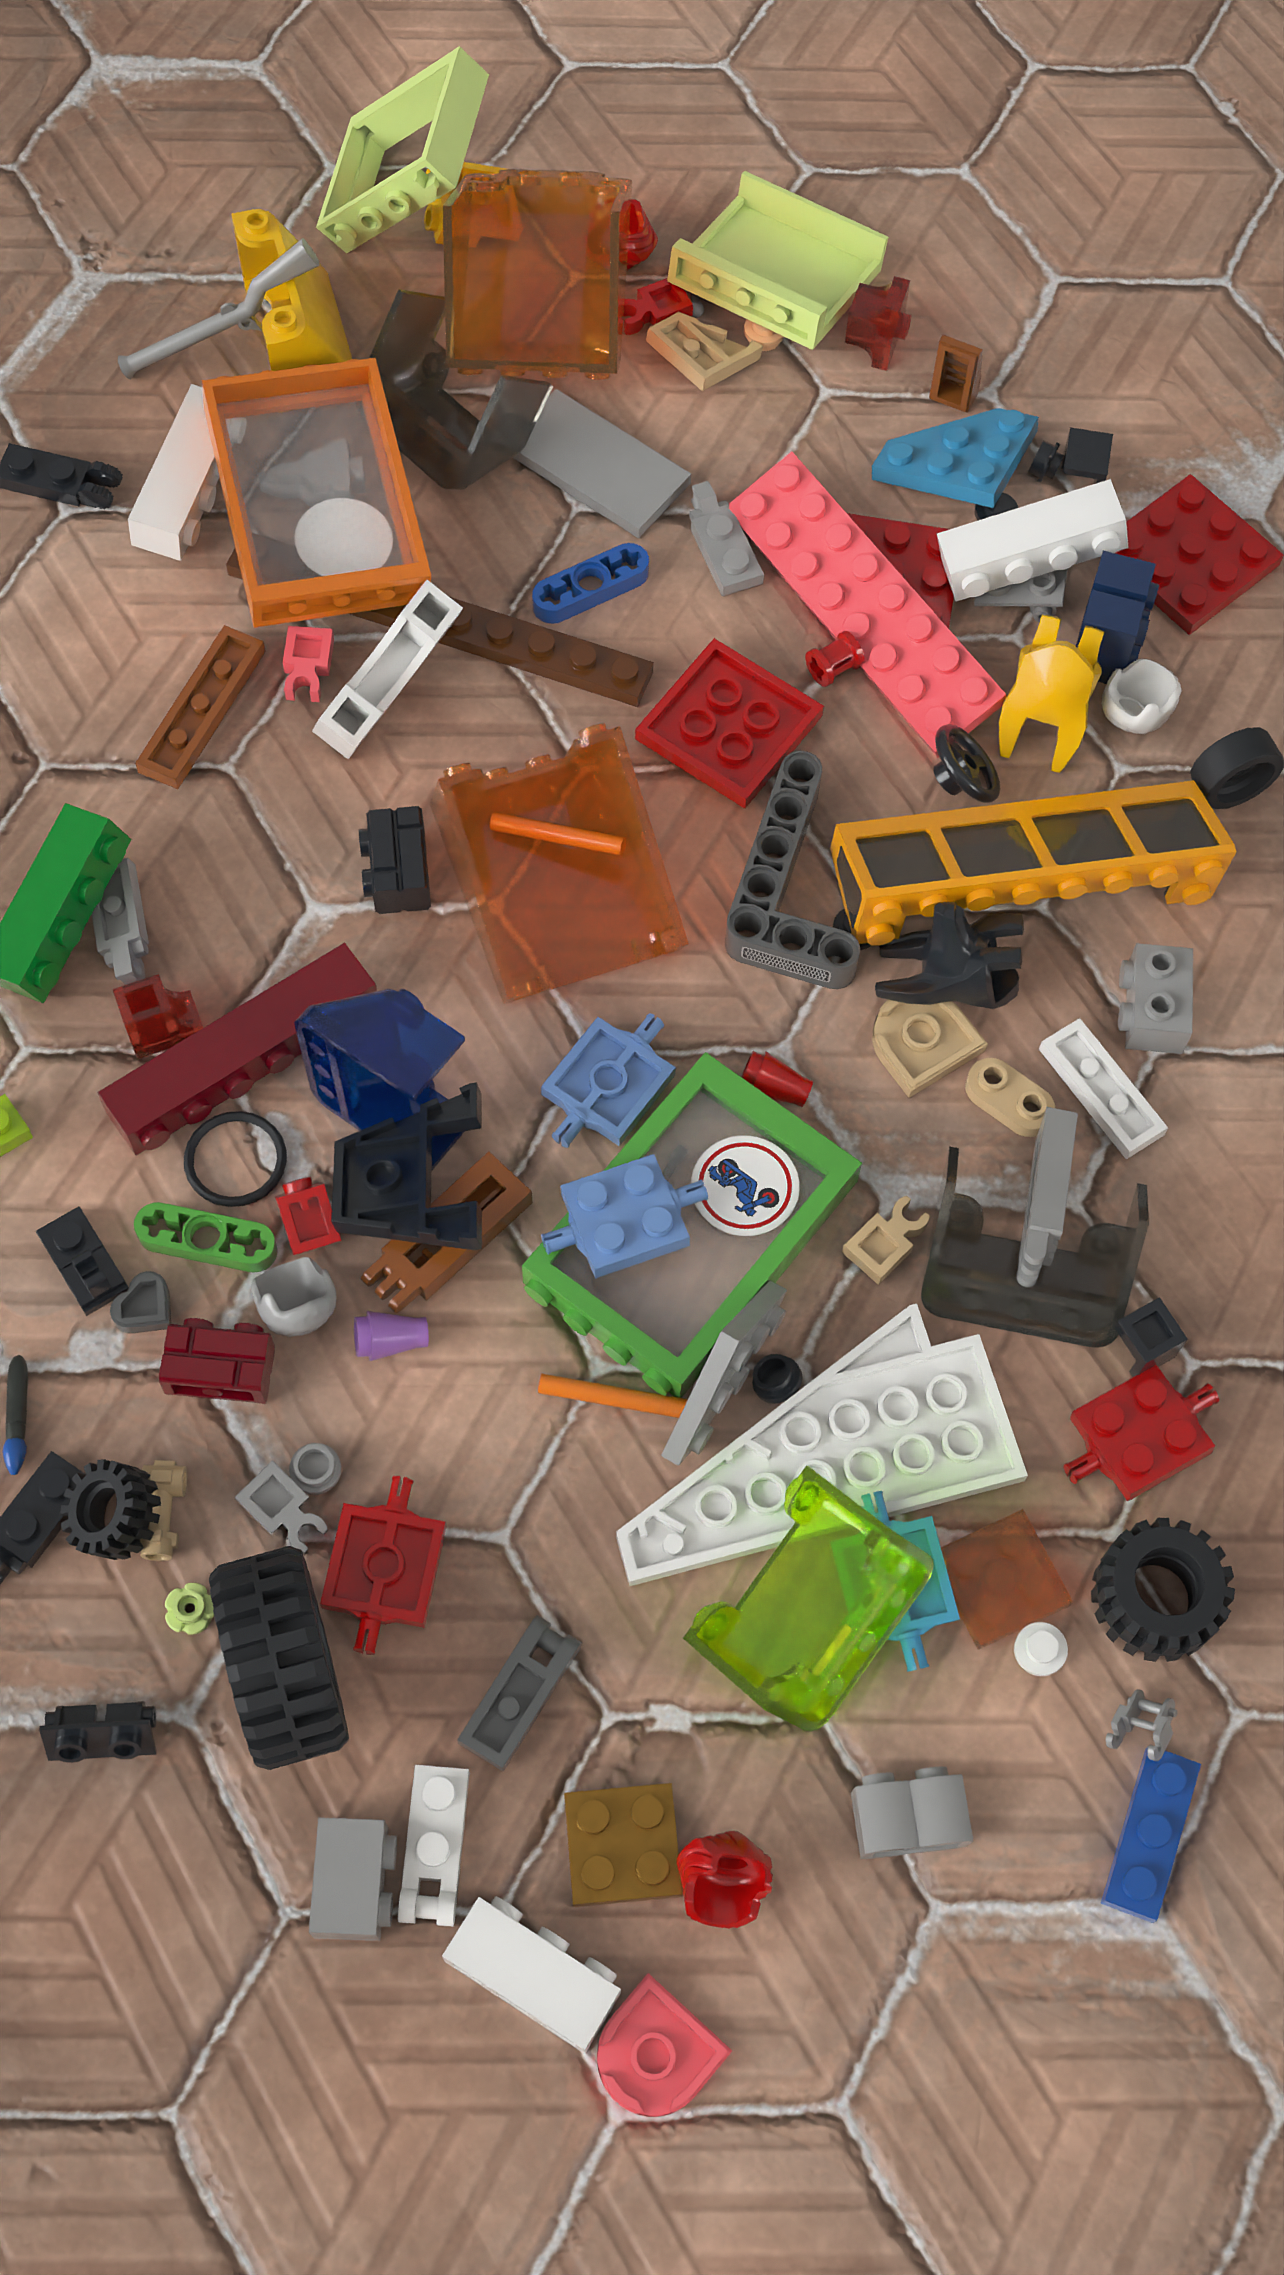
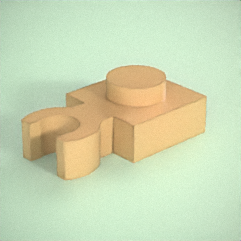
M908 1196L900 1198L895 1203L891 1219L888 1222L876 1213L843 1246L842 1253L878 1285L912 1252L914 1245L906 1237H916L922 1234L927 1227L930 1215L926 1212L917 1221H908L903 1217L902 1213L907 1210L911 1201Z

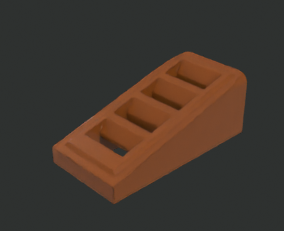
M942 335L939 340L929 398L968 413L979 391L983 349Z

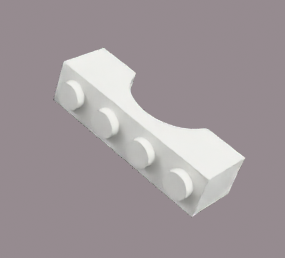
M426 580L350 681L345 684L321 715L312 732L349 760L454 623L463 607L430 581Z

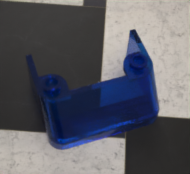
M385 989L311 1005L294 1022L311 1092L328 1110L357 1130H363L390 1117H393L395 1122L420 1112L421 1104L437 1098L439 1103L448 1100L435 1090L433 1078L465 1042V1036L425 1010L421 1001L408 990L400 989L395 991L393 989ZM465 1131L432 1137V1171Z

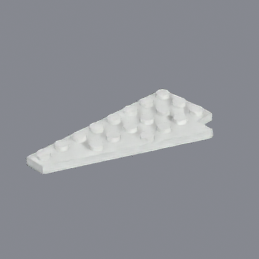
M917 1303L909 1305L616 1531V1539L629 1586L869 1523L863 1500L861 1499L862 1495L868 1493L871 1495L875 1513H878L873 1492L883 1491L888 1516L892 1517L1024 1482L1028 1474L980 1335L977 1334L931 1346Z

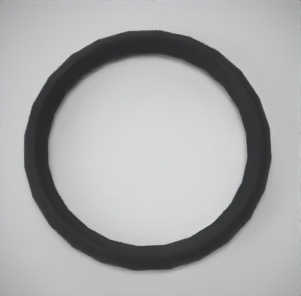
M243 1111L222 1113L202 1123L193 1132L187 1142L184 1153V1171L194 1191L205 1200L227 1207L245 1206L267 1196L278 1185L287 1163L286 1146L277 1128L265 1118ZM233 1121L252 1123L267 1132L274 1142L277 1161L271 1177L261 1188L243 1196L228 1197L210 1191L201 1183L194 1169V1154L200 1140L211 1129L220 1124Z

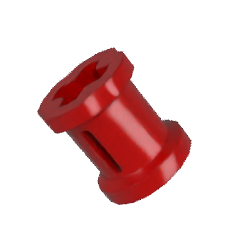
M848 631L839 633L836 641L822 649L813 648L805 655L809 672L822 687L831 685L834 682V677L850 668L857 670L865 662L860 644Z

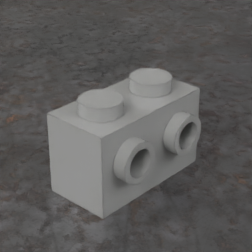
M1136 943L1129 961H1122L1119 974V987L1127 989L1126 1002L1121 1003L1118 1017L1119 1031H1126L1125 1049L1182 1054L1192 1035L1193 948Z

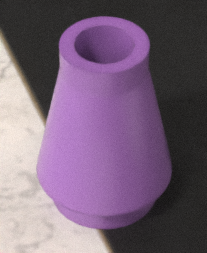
M367 1311L366 1316L354 1317L356 1356H368L369 1360L373 1361L415 1348L428 1347L429 1333L426 1317L414 1318Z

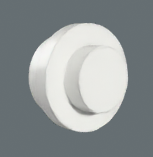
M1035 1622L1024 1627L1017 1635L1014 1643V1653L1017 1662L1026 1672L1035 1676H1048L1054 1674L1063 1666L1068 1655V1646L1064 1635L1055 1626L1044 1622Z

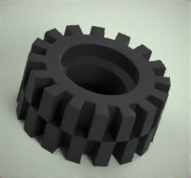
M106 1459L97 1460V1464L89 1463L84 1466L86 1475L77 1472L72 1478L77 1485L76 1488L67 1487L64 1493L65 1497L71 1499L69 1505H61L60 1514L69 1518L61 1523L62 1531L70 1533L66 1540L70 1545L77 1546L76 1550L82 1553L112 1560L131 1558L130 1552L139 1553L144 1548L140 1539L151 1540L154 1532L148 1529L150 1522L157 1524L159 1522L160 1515L152 1513L153 1507L161 1506L160 1496L152 1494L158 1489L155 1481L149 1480L150 1474L137 1467ZM116 1493V1510L110 1523L105 1526V1510L108 1502Z

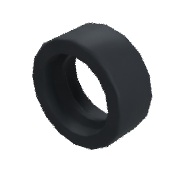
M1260 727L1245 728L1219 739L1204 750L1195 760L1190 774L1192 781L1196 782L1211 808L1228 809L1245 803L1270 787L1280 776L1284 768V757L1268 731Z

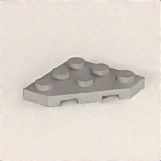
M770 1280L720 1332L661 1454L662 1457L679 1466L691 1451L698 1455L702 1452L714 1430L709 1424L716 1413L719 1414L731 1394L736 1395L741 1389L750 1372V1368L746 1365L753 1353L756 1354L760 1350L767 1336L772 1337L781 1324L786 1310L779 1306L787 1289Z

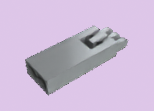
M1046 1107L1035 1141L1017 1271V1281L1024 1287H1032L1036 1284L1042 1265L1051 1266L1054 1252H1056L1058 1240H1060L1063 1232L1078 1117L1076 1112Z

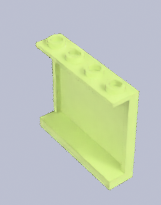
M744 171L741 174L738 196L693 243L680 238L672 246L667 282L813 350L880 273L889 237Z

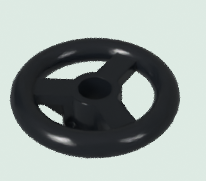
M951 724L941 726L935 736L936 749L941 761L933 768L939 784L946 792L954 796L963 790L977 801L983 803L995 801L1000 793V781L987 753L969 733L960 727ZM956 742H958L962 747H964L966 751L963 750ZM980 770L985 778L987 789L982 788L978 776Z

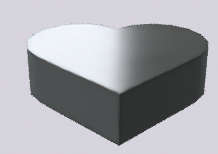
M151 1271L139 1273L130 1282L128 1292L121 1293L113 1300L110 1307V1315L116 1327L125 1333H141L167 1329L168 1325L171 1324L170 1293L166 1281L160 1274Z

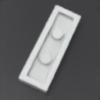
M1080 1018L1041 1042L1039 1051L1125 1159H1128L1165 1135L1168 1129L1166 1124Z

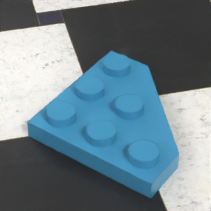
M996 408L890 439L886 442L872 465V480L994 508L1038 431L1039 417L1024 414L1017 410Z

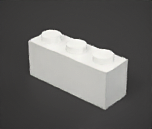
M495 1896L491 1904L478 1897L443 1953L444 1961L585 2054L621 1994V1989L612 1984L617 1975L591 1957H588L583 1965L565 1952L570 1944L549 1929L542 1926L538 1934H535L519 1923L523 1914L501 1898Z

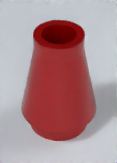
M752 1051L741 1075L743 1079L771 1099L792 1103L800 1107L804 1106L813 1085V1080L803 1077L767 1051L763 1055Z

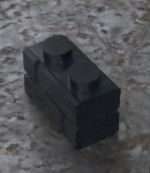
M411 806L399 807L396 810L391 808L369 810L366 813L367 829H359L361 857L370 856L371 868L362 869L364 898L373 897L375 912L379 914L398 913L402 910L407 912L428 910L431 907L422 808Z

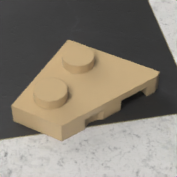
M677 312L649 327L646 337L647 343L701 391L760 360L763 349L760 343L751 340L748 347L726 339L727 330L714 325L703 324L698 319L681 312Z

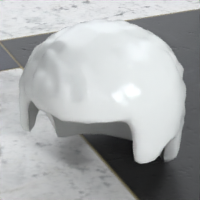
M1138 659L1125 669L1121 670L1118 668L1112 673L1102 694V709L1106 718L1116 727L1135 734H1146L1160 728L1175 711L1182 692L1181 684L1172 671L1159 663L1148 659Z

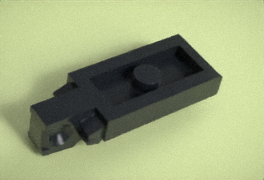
M52 1451L0 1516V1584L11 1570L21 1574L27 1566L32 1568L62 1529L61 1523L69 1519L68 1516L60 1514L61 1505H69L71 1499L65 1497L64 1493L67 1487L76 1488L77 1485L72 1478L77 1472L85 1473Z

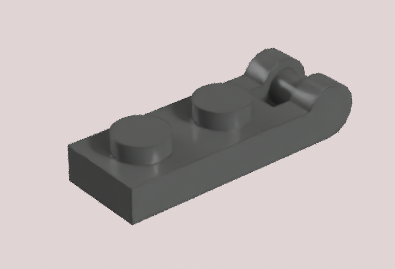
M538 1615L535 1616L457 1739L458 1744L503 1772L582 1646V1642L568 1634L564 1638L551 1630V1623ZM538 1647L553 1655L547 1667L531 1658Z

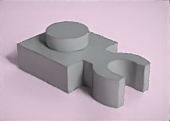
M273 1460L235 1496V1499L271 1536L283 1525L288 1530L290 1545L301 1549L303 1555L308 1551L307 1546L298 1537L299 1530L303 1526L312 1525L322 1535L328 1531L325 1522L319 1516L310 1513L304 1514L299 1509L309 1499V1496Z

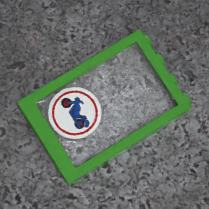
M706 1052L603 1170L605 1171L654 1154L664 1178L674 1189L701 1179L706 1187L708 1200L681 1208V1218L690 1236V1246L596 1279L587 1257L577 1248L576 1244L548 1255L542 1242L522 1265L524 1290L533 1300L545 1307L549 1303L565 1314L563 1316L564 1321L574 1331L583 1336H586L588 1333L592 1334L604 1343L602 1346L603 1350L614 1361L623 1366H626L629 1362L644 1373L642 1376L643 1380L654 1391L664 1396L669 1392L674 1397L682 1398L699 1378L720 1332L770 1280L774 1283L777 1282L858 1182L862 1162ZM568 1212L552 1231L569 1226Z

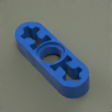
M624 543L539 581L532 591L533 612L535 616L545 623H560L645 583L649 574V556L647 551L640 545ZM627 562L630 566L637 565V568L631 570L627 565L622 566V563ZM593 576L599 578L603 584L598 589L586 590L579 585V582L585 577ZM551 597L554 601L560 600V603L554 605L550 600L545 601V598Z

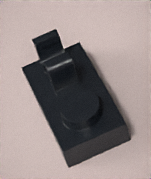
M80 1206L36 1230L38 1237L86 1316L112 1302L121 1293L128 1292V1285Z

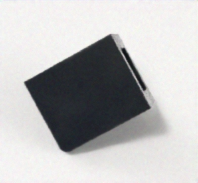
M1070 427L1062 459L1061 469H1063V472L1067 475L1094 479V484L1106 481L1113 434Z
M1160 1297L1121 1318L1114 1326L1136 1360L1129 1371L1132 1377L1141 1374L1155 1365L1159 1367L1172 1360L1188 1340Z

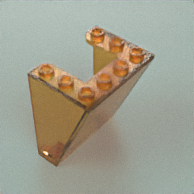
M605 723L580 730L578 732L580 738L573 741L563 758L552 761L550 754L538 756L524 763L525 769L512 773L508 772L507 767H502L483 774L482 769L472 770L470 763H463L444 770V777L437 781L430 801L432 813L503 1004L673 953L689 944L620 726L607 730ZM496 812L626 837V848L621 856L490 830V819L492 814Z

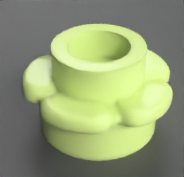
M187 1583L182 1589L175 1588L166 1598L165 1608L168 1610V1613H166L165 1619L169 1627L176 1632L182 1631L189 1635L201 1633L208 1627L214 1617L211 1595H208L207 1588L199 1583ZM188 1604H193L195 1606V1609L192 1613H187L185 1611V1607Z

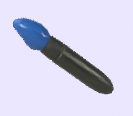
M19 1354L11 1360L7 1376L6 1441L3 1445L2 1453L6 1468L11 1475H17L20 1471L27 1450L24 1439L27 1417L28 1367L24 1357Z

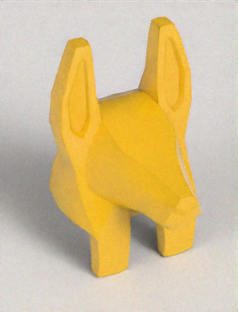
M1042 614L1033 642L1023 647L1020 651L1016 682L1003 702L999 718L1000 756L1010 758L1020 731L1028 718L1057 726V742L1051 771L1060 773L1081 745L1087 728L1088 702L1102 673L1097 657L1104 631L1091 626H1085L1079 645L1076 647L1068 641H1056L1061 623L1060 618Z

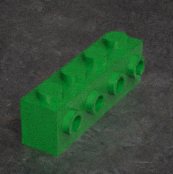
M67 803L64 804L0 922L1 987L44 1004L51 989L58 982L60 972L73 948L80 941L82 931L96 905L102 900L104 890L118 864L123 860L126 849L132 840L109 818Z

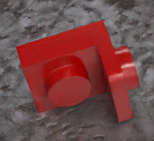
M311 1176L282 1185L284 1193L275 1196L293 1255L341 1241L340 1234L331 1222L332 1208L323 1182L313 1184Z

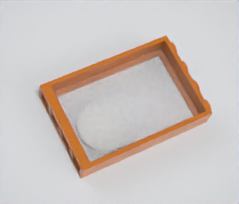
M376 358L350 359L345 362L306 365L300 368L277 371L265 370L254 374L231 377L220 376L215 379L202 380L204 411L254 628L407 605L426 580L431 582V572Z

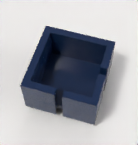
M1104 550L1088 599L1076 647L1079 645L1085 626H1091L1104 631L1097 661L1102 669L1098 682L1107 684L1116 669L1120 668L1123 670L1138 660L1150 622V610L1152 611L1159 584L1151 582L1156 566L1155 563Z

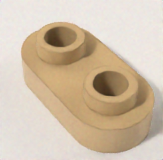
M981 1059L971 1067L968 1073L965 1088L969 1099L1021 1136H1037L1046 1107L1055 1108V1103L1047 1091L1000 1059ZM994 1075L1000 1082L998 1084H990L985 1080L984 1076ZM1027 1102L1034 1103L1039 1108V1111L1030 1112L1025 1109L1023 1104Z

